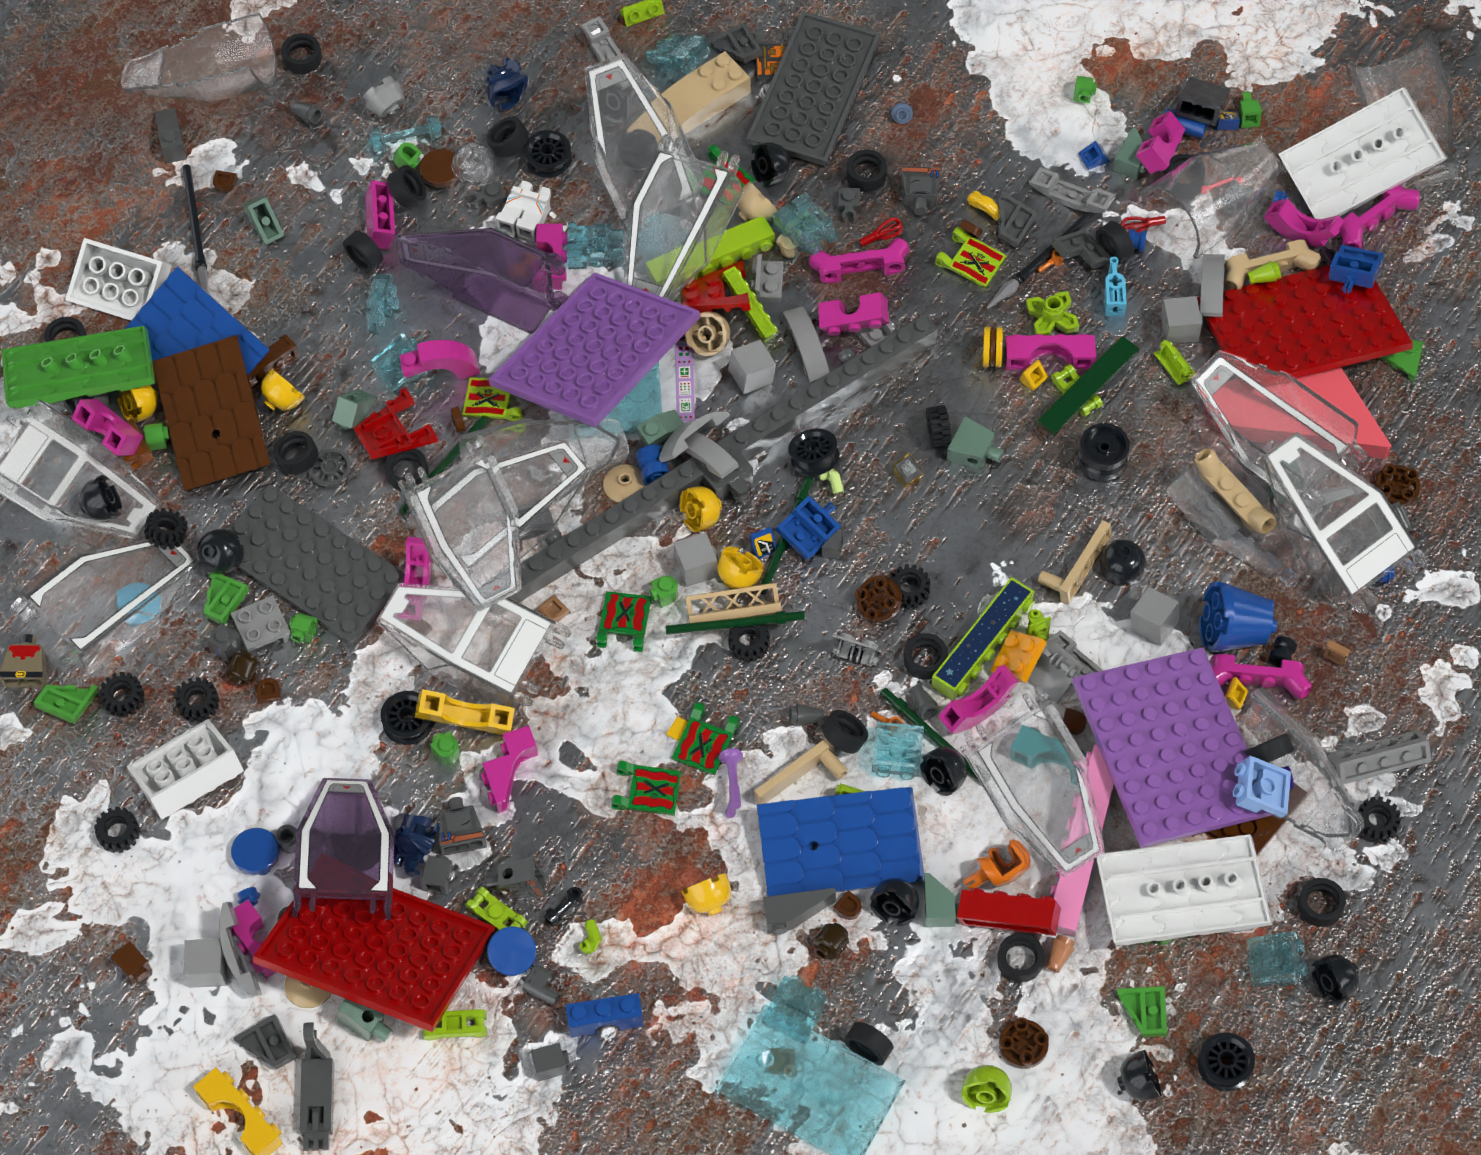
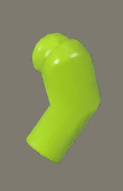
M594 919L584 923L588 936L584 939V942H580L579 947L585 954L595 952L602 941L600 931Z

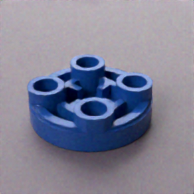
M251 828L243 831L235 838L231 847V856L235 866L240 871L251 875L259 874L263 876L268 874L270 869L277 863L280 855V847L276 837L270 831L263 828Z
M502 928L488 942V960L492 967L501 974L508 976L520 975L526 972L534 963L536 958L535 941L522 928Z

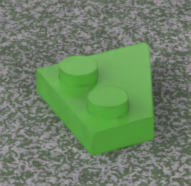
M1411 339L1413 342L1411 350L1379 357L1381 360L1388 362L1395 370L1401 369L1409 375L1408 379L1415 381L1424 342Z
M210 573L211 586L207 590L208 599L205 603L204 615L210 620L225 625L231 617V613L237 609L250 589L246 584L222 574Z
M46 685L35 699L34 706L37 709L76 724L98 694V686L90 685V689H77L76 685Z
M1165 986L1117 989L1118 997L1143 1038L1168 1036Z

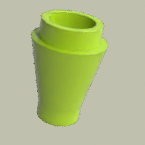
M1269 261L1248 272L1251 284L1277 282V279L1282 278L1277 261Z

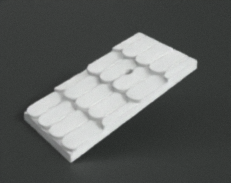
M1404 87L1278 154L1315 219L1341 216L1447 159Z
M1250 834L1096 854L1113 941L1116 945H1131L1155 940L1163 941L1193 935H1208L1273 925L1253 838Z

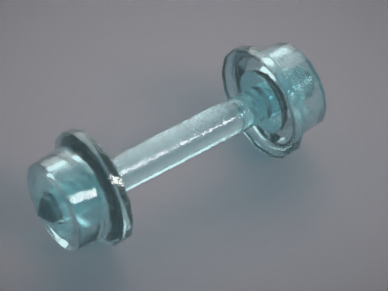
M425 115L426 125L384 135L381 126L378 125L376 129L369 131L371 139L367 143L372 145L374 152L382 151L384 153H387L385 146L387 142L423 134H429L430 141L433 143L435 139L442 137L441 129L444 125L439 123L438 116L429 117L428 115Z

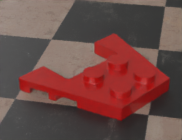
M743 260L682 284L683 305L696 309L699 313L712 312V309L725 308L726 312H730V310L737 307H742L743 311L751 310L748 293L726 297L725 282L722 278L723 272L734 266L737 270H740L742 278H745L746 271Z
M406 387L399 391L400 395L394 400L386 401L387 406L378 413L374 411L353 428L371 460L439 441L430 424L408 434L396 414L415 404Z

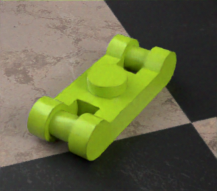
M1071 364L1064 366L1062 371H1056L1051 374L1052 382L1062 394L1080 378ZM1068 378L1070 382L1066 383L1064 379ZM1096 395L1079 413L1085 417L1094 408L1099 409L1102 407L1103 402L1101 398Z
M482 886L477 889L474 898L469 899L465 903V907L485 923L495 926L496 931L505 927H519L523 929L528 924V921L522 915L514 912ZM483 901L488 904L485 909L479 906ZM508 920L513 922L510 926L505 925Z
M483 1009L446 1011L439 1021L442 1022V1028H435L433 1032L423 1030V1039L432 1041L438 1038L487 1036V1027L484 1026V1020L487 1019V1011ZM467 1020H474L475 1026H467Z

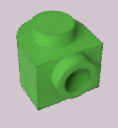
M1077 75L1073 101L1090 103L1091 95L1096 94L1097 83L1093 82L1094 78Z
M404 142L394 152L393 161L399 168L406 165L415 169L420 163L418 158L423 152L414 144Z
M163 422L144 425L145 439L149 451L166 449L167 440L170 439L168 426H164Z
M662 576L651 581L649 592L653 601H658L661 608L674 603L678 598L677 581L671 576Z
M297 613L296 616H293L289 623V629L292 632L290 638L298 643L305 642L311 644L318 626L317 617Z
M449 731L445 734L438 733L434 736L432 744H430L433 755L443 764L450 765L455 763L460 757V749L456 738Z

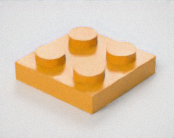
M1011 630L990 671L994 673L1000 665H1006L1019 682L1027 683L1047 642L1042 638Z

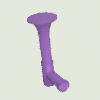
M735 748L725 749L719 754L720 762L726 764L728 768L730 799L725 815L729 818L735 817L736 809L741 807L737 763L742 761L743 753Z

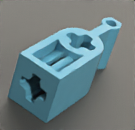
M1117 257L1110 258L1108 275L1105 280V316H1125L1127 305L1126 285L1124 276L1117 273Z

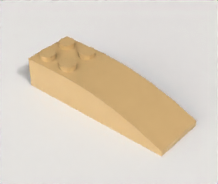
M724 51L677 81L655 98L650 105L669 133L672 141H675L751 93V79ZM645 109L641 110L625 125L627 132L635 128L649 131L654 135L660 149L666 146Z

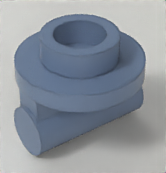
M898 103L891 107L893 120L899 124L909 122L913 116L912 106L906 103Z

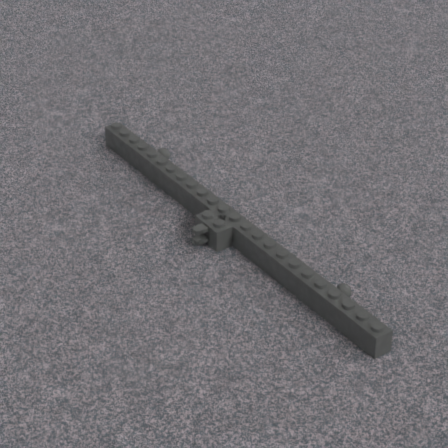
M924 314L856 356L851 348L841 349L838 359L843 365L716 442L739 465L738 468L723 479L709 472L705 463L692 457L566 536L562 537L561 532L555 528L547 530L544 540L549 546L517 565L518 589L503 596V598L515 604L520 603L678 505L682 491L687 490V488L703 486L711 489L720 501L731 495L736 501L740 503L745 502L748 499L747 485L753 482V467L748 460L937 344V327ZM510 570L507 571L506 573L502 574V575L499 576L498 578L494 579V580L491 581L490 583L486 584V585L483 586L482 588H484V587H486V586H488V585H490V584H492V583H494V582H496V581L502 579L503 577H505V576L511 574V573H510ZM493 604L491 607L496 616L507 611L496 604Z

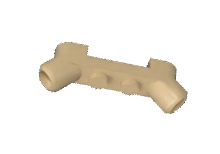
M1305 240L1287 242L1285 251L1250 260L1246 253L1235 255L1224 263L1227 275L1224 278V286L1228 290L1234 288L1237 290L1241 289L1245 281L1249 279L1248 272L1269 261H1277L1280 272L1295 267L1305 271L1315 269L1319 266L1321 256L1319 253L1310 250Z
M1205 448L1195 456L1194 463L1199 469L1200 478L1208 487L1211 486L1241 518V522L1248 530L1267 535L1275 528L1277 524L1276 517L1268 512L1221 462L1213 449Z

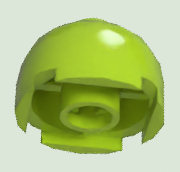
M993 1065L977 1066L966 1075L961 1097L964 1103L972 1109L976 1110V1106L986 1107L984 1111L986 1113L1000 1112L1008 1107L1011 1100L1012 1084L1008 1075L1002 1069Z

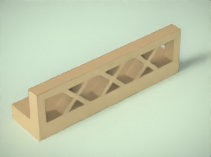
M776 582L685 596L689 623L742 618L782 611ZM772 588L774 601L764 603L758 598L762 590ZM750 591H757V593L753 595ZM744 592L753 597L749 604L741 606L735 601L738 595ZM735 594L733 598H730L727 595ZM717 596H724L730 600L725 609H718L712 605ZM713 597L710 602L704 599ZM701 599L708 604L702 612L692 613L691 600ZM755 600H757L758 602H760V603H758V604H753V602H754ZM732 603L738 606L729 608L732 605ZM709 607H712L713 609H715V610H712V611H707V610L709 609Z

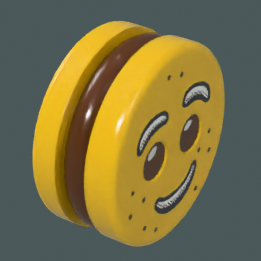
M984 327L983 367L989 368V366H995V368L1002 367V327H997V329L995 327L991 329L990 327Z

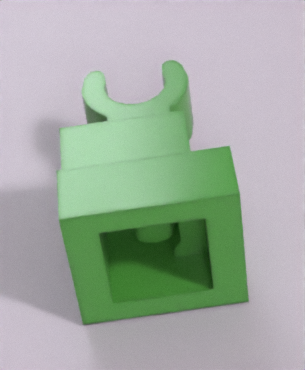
M1250 91L1241 92L1243 99L1240 100L1239 108L1241 128L1260 127L1262 109L1259 101L1252 100Z

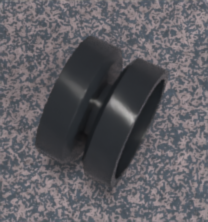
M1110 423L1095 424L1085 430L1080 440L1078 464L1081 471L1087 477L1096 481H1109L1119 477L1124 472L1128 461L1130 441L1127 434L1120 427Z

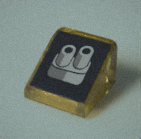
M910 453L893 464L892 473L906 487L924 476L922 469Z

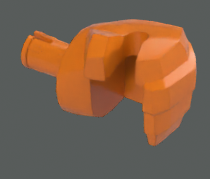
M1012 839L1007 845L1012 856V862L1006 864L997 847L990 848L988 856L977 858L980 869L964 878L963 882L965 885H968L975 880L973 884L967 887L969 891L971 888L980 887L988 880L995 887L1008 885L1021 877L1030 868V853L1020 841Z

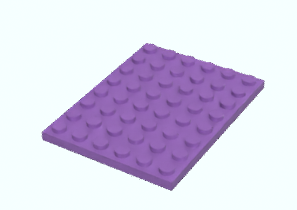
M594 272L488 380L492 387L596 428L700 318V313L696 309Z
M1203 647L1073 678V687L1140 848L1273 815L1264 810L1255 813L1236 805V797H1233V789L1238 783L1235 768L1239 762L1248 757L1246 753L1248 749Z

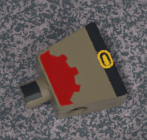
M24 634L21 644H10L8 646L0 669V682L3 688H44L48 685L46 654L42 645L35 644L36 637L34 635Z

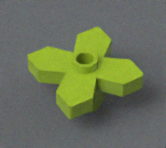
M1068 291L1055 293L1054 296H1049L1046 300L1040 297L1026 300L1028 314L1039 318L1033 327L1035 335H1051L1055 327L1066 334L1079 331L1077 316L1066 312L1071 307L1072 302Z

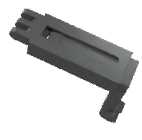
M306 1022L303 1024L306 1052L305 1059H302L300 1097V1133L303 1136V1150L309 1151L310 1141H313L314 1151H319L320 1141H323V1149L329 1150L330 1135H333L335 1063L333 1058H331V1053L317 1038L314 1022Z

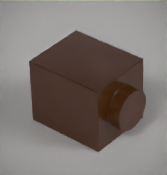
M130 941L110 956L114 965L132 985L147 978L149 972L152 971L148 961Z

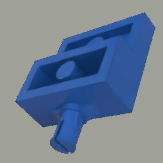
M1341 245L1330 265L1329 280L1345 283L1342 291L1344 293L1347 291V294L1351 293L1353 285L1373 288L1384 260V253Z
M811 496L805 498L775 529L807 562L842 527L830 516L836 510V506H832L833 503L829 502L822 508Z

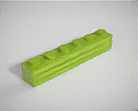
M734 266L724 271L722 278L734 296L748 293L751 310L744 312L763 342L766 343L775 338L778 331L776 325L772 324L770 316L764 312L762 304L758 303L755 293L749 289V284L742 278L740 270H737Z

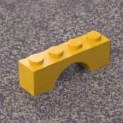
M422 689L418 695L415 718L502 735L511 731L515 708L493 703H467L453 699L444 693Z
M215 1067L193 1086L197 1096L212 1112L220 1109H233L241 1113L245 1117V1129L240 1138L244 1147L251 1155H271L283 1144L280 1138L282 1132L273 1122L268 1124L265 1121V1113L258 1105L253 1107L248 1102L250 1097L242 1088L237 1090L232 1085L234 1080L226 1071L221 1073Z

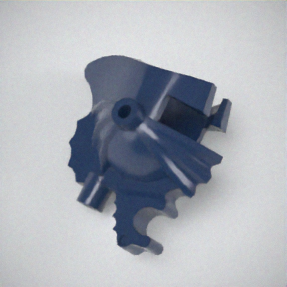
M510 58L502 60V67L491 64L487 70L489 76L485 80L487 83L488 99L492 107H495V100L510 98V102L499 104L501 111L509 110L520 103L528 83V76L520 74V63Z
M401 813L392 820L395 826V835L391 838L390 854L394 859L392 864L398 867H402L403 864L405 874L414 877L415 875H420V871L415 869L416 865L424 863L423 857L428 855L435 845L436 841L433 838L436 833H439L440 823L436 822L435 826L432 827L430 826V817Z

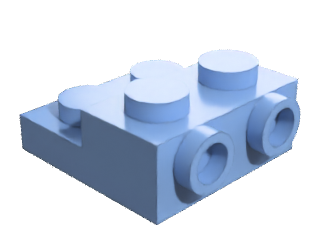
M1249 756L1239 762L1235 768L1238 783L1233 789L1236 805L1255 813L1264 810L1279 817L1287 815L1291 772L1253 756Z

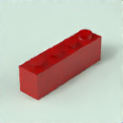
M971 888L970 891L962 890L957 919L962 925L1056 936L1061 907L1054 898L1049 896L1032 898L1024 893H1018L1017 896L998 890L993 891V893H987L979 888Z

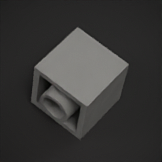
M1197 296L1164 299L1160 318L1165 340L1173 344L1199 342L1203 320Z
M761 339L731 350L728 370L743 394L773 384L776 363Z
M706 532L673 542L675 561L686 587L718 577V556Z
M1148 587L1130 612L1131 630L1162 645L1179 621V602Z
M220 938L185 940L183 975L189 988L226 986L227 962L223 954Z

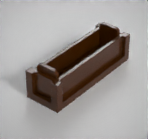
M286 334L279 337L277 342L268 347L270 349L268 354L248 376L252 389L262 383V380L271 368L278 372L300 357L296 344Z

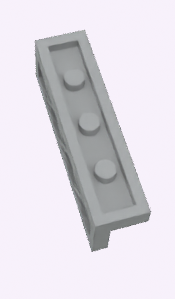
M1419 730L1329 753L1330 760L1337 767L1338 781L1342 785L1431 762L1429 740Z

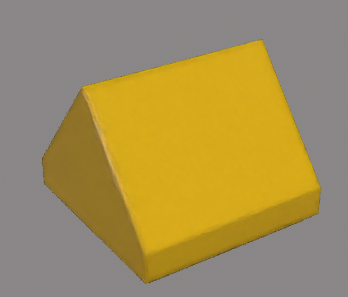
M1036 360L1021 374L1019 379L1032 391L1048 378L1040 360Z
M1233 677L1224 693L1229 707L1240 710L1248 690L1236 677Z

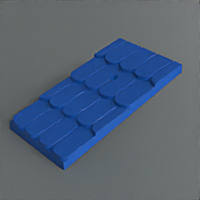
M179 266L169 274L164 283L155 291L153 296L125 328L145 326L149 334L152 361L238 335L249 376L270 351L263 342Z
M912 787L757 804L768 897L835 888L836 892L876 888L882 881L890 878L902 879L910 884L924 882V868Z

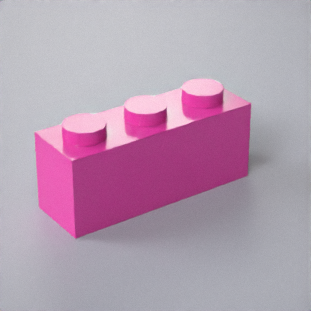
M371 180L365 195L367 235L380 249L389 250L395 236L393 196L390 193L388 182Z

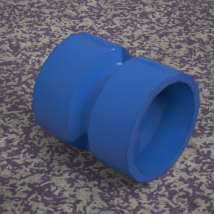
M660 445L645 446L635 454L638 467L642 470L640 474L643 484L646 486L670 471L666 461L662 463L659 461L663 448Z

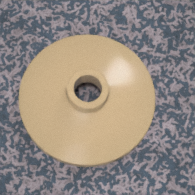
M619 465L612 468L606 474L603 481L606 496L611 501L619 503L644 488L646 485L643 484L640 474L642 470L633 465Z
M286 977V995L294 1005L300 1008L318 1007L326 1002L332 994L317 987L305 985L304 982L291 977Z

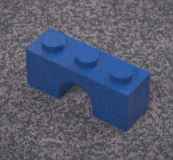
M639 993L565 1004L571 1038L593 1035L598 1027L605 1025H616L619 1027V1030L644 1026Z

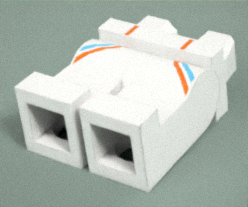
M522 181L518 187L513 186L503 210L495 218L496 225L502 232H507L513 236L517 233V236L536 242L537 224H544L547 214L551 209V190L542 186L538 193L532 192L533 185L530 182Z

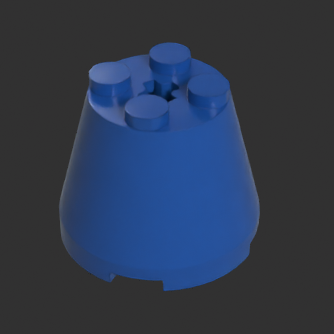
M1212 582L1207 587L1202 598L1206 603L1203 609V616H1199V635L1202 645L1207 646L1209 651L1222 652L1263 645L1267 643L1271 633L1276 632L1277 621L1273 619V599H1267L1224 582Z

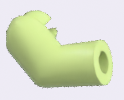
M831 469L819 475L820 480L825 481L828 479L830 481L833 495L844 492L840 474L836 470Z

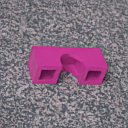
M1171 111L1153 120L1148 130L1153 138L1141 143L1136 153V157L1150 174L1158 170L1161 172L1170 165V159L1176 153L1177 145L1182 141L1181 137L1185 128Z
M537 224V250L550 255V257L547 258V264L543 260H535L536 288L540 290H562V281L567 279L566 268H563V263H567V250H564V245H568V233L563 231V224Z
M881 292L860 296L858 310L847 315L846 305L840 300L818 303L819 328L829 336L840 335V332L844 331L859 332L862 328L868 327L878 329L882 325L889 324L888 299Z
M98 399L80 400L71 417L72 420L86 431H96L103 434L105 437L102 444L117 456L134 455L143 438L142 434Z
M246 900L234 908L239 926L231 928L233 937L236 936L239 940L237 946L244 956L249 954L252 961H250V964L257 974L261 972L267 979L276 972L253 963V956L263 943L253 940V937L257 931L265 926L256 909L249 900Z

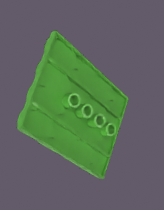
M145 326L1 349L6 404L10 408L19 409L44 402L51 404L83 395L94 396L115 390L122 392L155 384L148 330Z

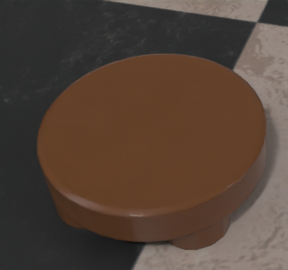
M433 150L422 158L419 165L420 175L427 186L451 189L461 177L462 163L459 156L450 150Z
M1387 464L1377 474L1374 489L1381 493L1389 506L1400 502L1401 505L1406 507L1414 503L1419 496L1421 483L1418 478L1419 474L1415 469Z
M874 576L867 579L855 592L860 613L870 621H889L898 613L902 604V593L895 581L884 576Z
M1019 1017L1006 1025L1000 1034V1053L1003 1059L1013 1067L1020 1069L1033 1068L1044 1060L1048 1052V1034L1039 1024L1024 1017Z

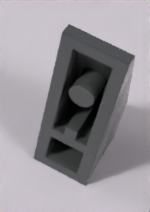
M176 108L155 112L160 144L166 164L186 160L187 157Z
M835 888L763 897L767 933L784 934L836 902Z

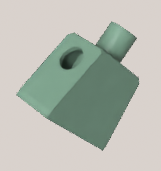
M964 416L948 447L947 461L981 469L987 458L1000 462L1004 450L994 446V432Z
M345 999L337 1009V1021L366 1041H370L373 1036H376L385 1042L393 1032L392 1029L383 1024L384 1013Z

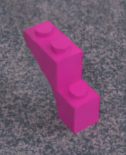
M530 726L502 734L504 743L500 744L504 756L482 763L484 772L480 773L484 786L489 785L491 792L487 793L491 806L496 805L498 813H502L508 808L517 768L524 761L538 756L537 746Z

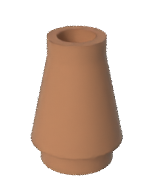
M1059 934L1056 936V939H1052L1046 968L1059 973L1075 950V942Z

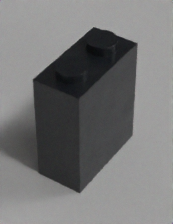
M1189 77L1179 95L1174 115L1216 126L1226 107L1230 88Z

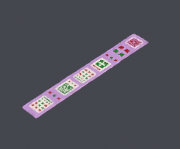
M685 338L678 340L675 344L677 413L684 423L695 419L693 348L689 347Z

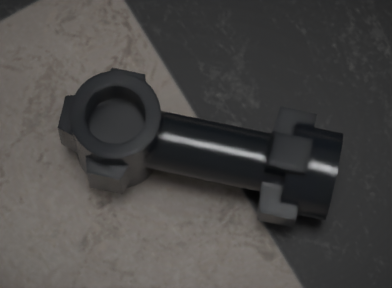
M569 888L566 891L567 898L557 908L552 909L550 907L546 910L544 918L552 927L556 924L559 925L563 921L561 916L571 907L576 908L583 904L582 897L584 893L580 888Z

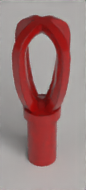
M1130 216L1125 217L1120 225L1125 230L1142 227L1135 230L1136 232H1141L1152 226L1166 224L1165 216L1153 218ZM1129 220H1141V221H1142V222H1134V223L1125 224V222H1126V221H1129Z
M896 217L887 219L876 230L872 231L871 234L859 239L861 247L880 239H890L899 235L903 230L902 223ZM892 221H896L895 223L890 224L889 226L883 228V227H884L885 225H887L888 223H890V222H892ZM898 229V231L895 232V233H892V234H890V235H885V234H887V233H890V232H892V231Z

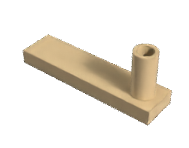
M1102 520L1066 579L1043 570L1039 575L1038 583L1059 591L1061 602L1069 605L1111 539V523Z
M825 738L754 791L755 802L757 804L769 802L821 762L838 780L848 773V769L833 754L834 746Z

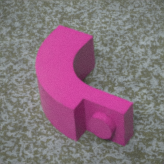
M1288 198L1272 202L1263 217L1282 236L1292 241L1305 240L1307 245L1311 247L1325 246L1329 238H1333L1339 233V229L1344 222L1339 215L1324 219L1308 217L1301 213Z
M433 340L417 344V350L400 355L402 372L406 378L432 369L450 370L459 380L480 374L477 356L474 351L467 345L457 341Z
M407 537L406 570L403 587L430 588L432 573L430 539ZM407 594L405 598L410 600L403 614H398V619L421 622L428 596Z
M1000 665L983 686L963 699L952 700L938 717L952 734L966 731L999 710L1011 698L1009 693L1019 681L1006 665Z

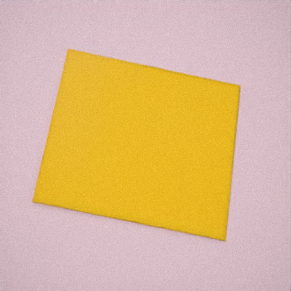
M677 717L666 735L679 741L688 721Z

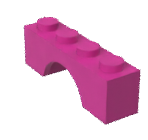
M1015 334L1006 336V370H1026L1036 358L1043 355L1059 356L1075 369H1089L1096 361L1095 335L1036 334L1033 336H1022Z

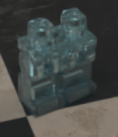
M671 34L666 39L659 40L656 48L648 50L645 53L648 64L655 66L656 71H668L670 68L681 69L682 74H689L699 65L698 63L703 62L711 53L705 35H690L687 38L686 36L680 35L677 37L676 34Z
M806 191L791 201V206L787 204L773 214V227L784 237H788L795 246L799 247L802 253L807 250L816 255L822 249L820 240L824 238L828 243L837 240L838 232L833 227V219L811 201V196Z
M568 222V269H587V266L612 268V262L623 261V247H612V244H624L623 229H612L611 223L577 226V222Z

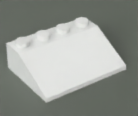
M84 238L65 300L132 321L155 291L168 278L172 265Z
M209 719L126 766L161 820L173 815L187 804L193 803L204 794L215 790L226 781L234 779L244 771L234 750Z

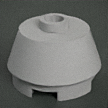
M392 76L382 79V84L375 88L372 86L363 96L366 108L380 118L391 116L398 112L400 106L405 101L400 83L396 82Z

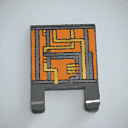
M789 28V29H788V31H789L788 39H789V40H790V38H791V36H792L793 31H794L795 28ZM755 29V40L763 52L762 56L756 58L757 80H772L789 42L764 43V30Z

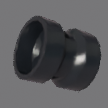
M1285 636L1276 637L1273 644L1274 649L1270 651L1268 661L1279 668L1282 660L1292 661L1291 655L1295 654L1298 646L1297 643Z

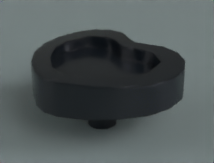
M1322 247L1319 253L1323 258V262L1331 265L1336 251Z

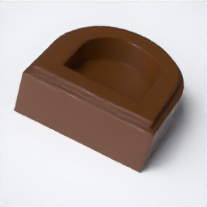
M216 170L213 178L215 190L219 193L232 191L238 178L237 173Z
M965 219L959 225L964 231L977 238H980L983 232L981 228Z
M459 406L451 408V417L456 432L466 431Z
M265 678L257 684L256 695L258 704L281 701L280 687L276 680Z
M1066 708L1061 726L1066 733L1078 735L1085 730L1087 719L1082 712Z
M848 890L833 906V911L843 919L854 920L861 914L862 903L857 896Z

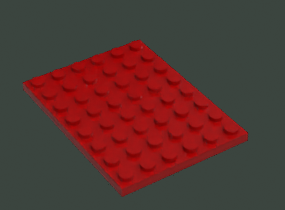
M1330 265L1283 276L1277 279V282L1255 283L1242 286L1239 290L1234 288L1223 291L1222 317L1203 316L1228 363L1262 387L1411 350L1413 342L1376 281L1373 288L1353 285L1351 293L1347 294V291L1344 293L1342 288L1345 283L1329 280ZM1198 297L1197 301L1200 310L1201 297ZM1236 376L1243 391L1253 389Z
M320 861L309 876V880L318 889H300L253 956V963L433 1032L488 945L489 940L494 935L495 926L390 886L388 892L369 891L377 883L376 881Z

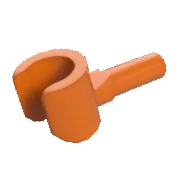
M1054 249L1051 259L1037 268V271L1041 273L1052 265L1059 266L1063 263L1064 258L1058 256L1059 253Z
M874 711L871 713V717L887 725V730L890 733H896L898 730L891 723H895L898 726L902 725L900 717L894 716L889 719Z

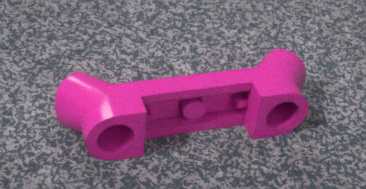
M1398 185L1384 192L1381 202L1360 217L1353 212L1343 218L1344 222L1338 233L1343 238L1342 245L1361 249L1362 235L1368 230H1374L1382 220H1388L1396 210L1415 211L1419 205V191L1405 189Z
M895 238L886 249H871L865 252L845 253L844 255L831 256L825 251L817 249L811 254L809 265L812 269L819 272L820 280L823 283L841 282V274L883 269L884 276L900 273L905 269L904 258L910 250L908 243L901 238Z
M1217 654L1210 659L1211 667L1220 687L1226 682H1230L1233 677H1236L1244 686L1254 684L1262 685L1266 688L1274 686L1284 687L1295 699H1303L1312 689V683L1304 676V665L1298 661L1282 660L1280 668L1235 664V655Z

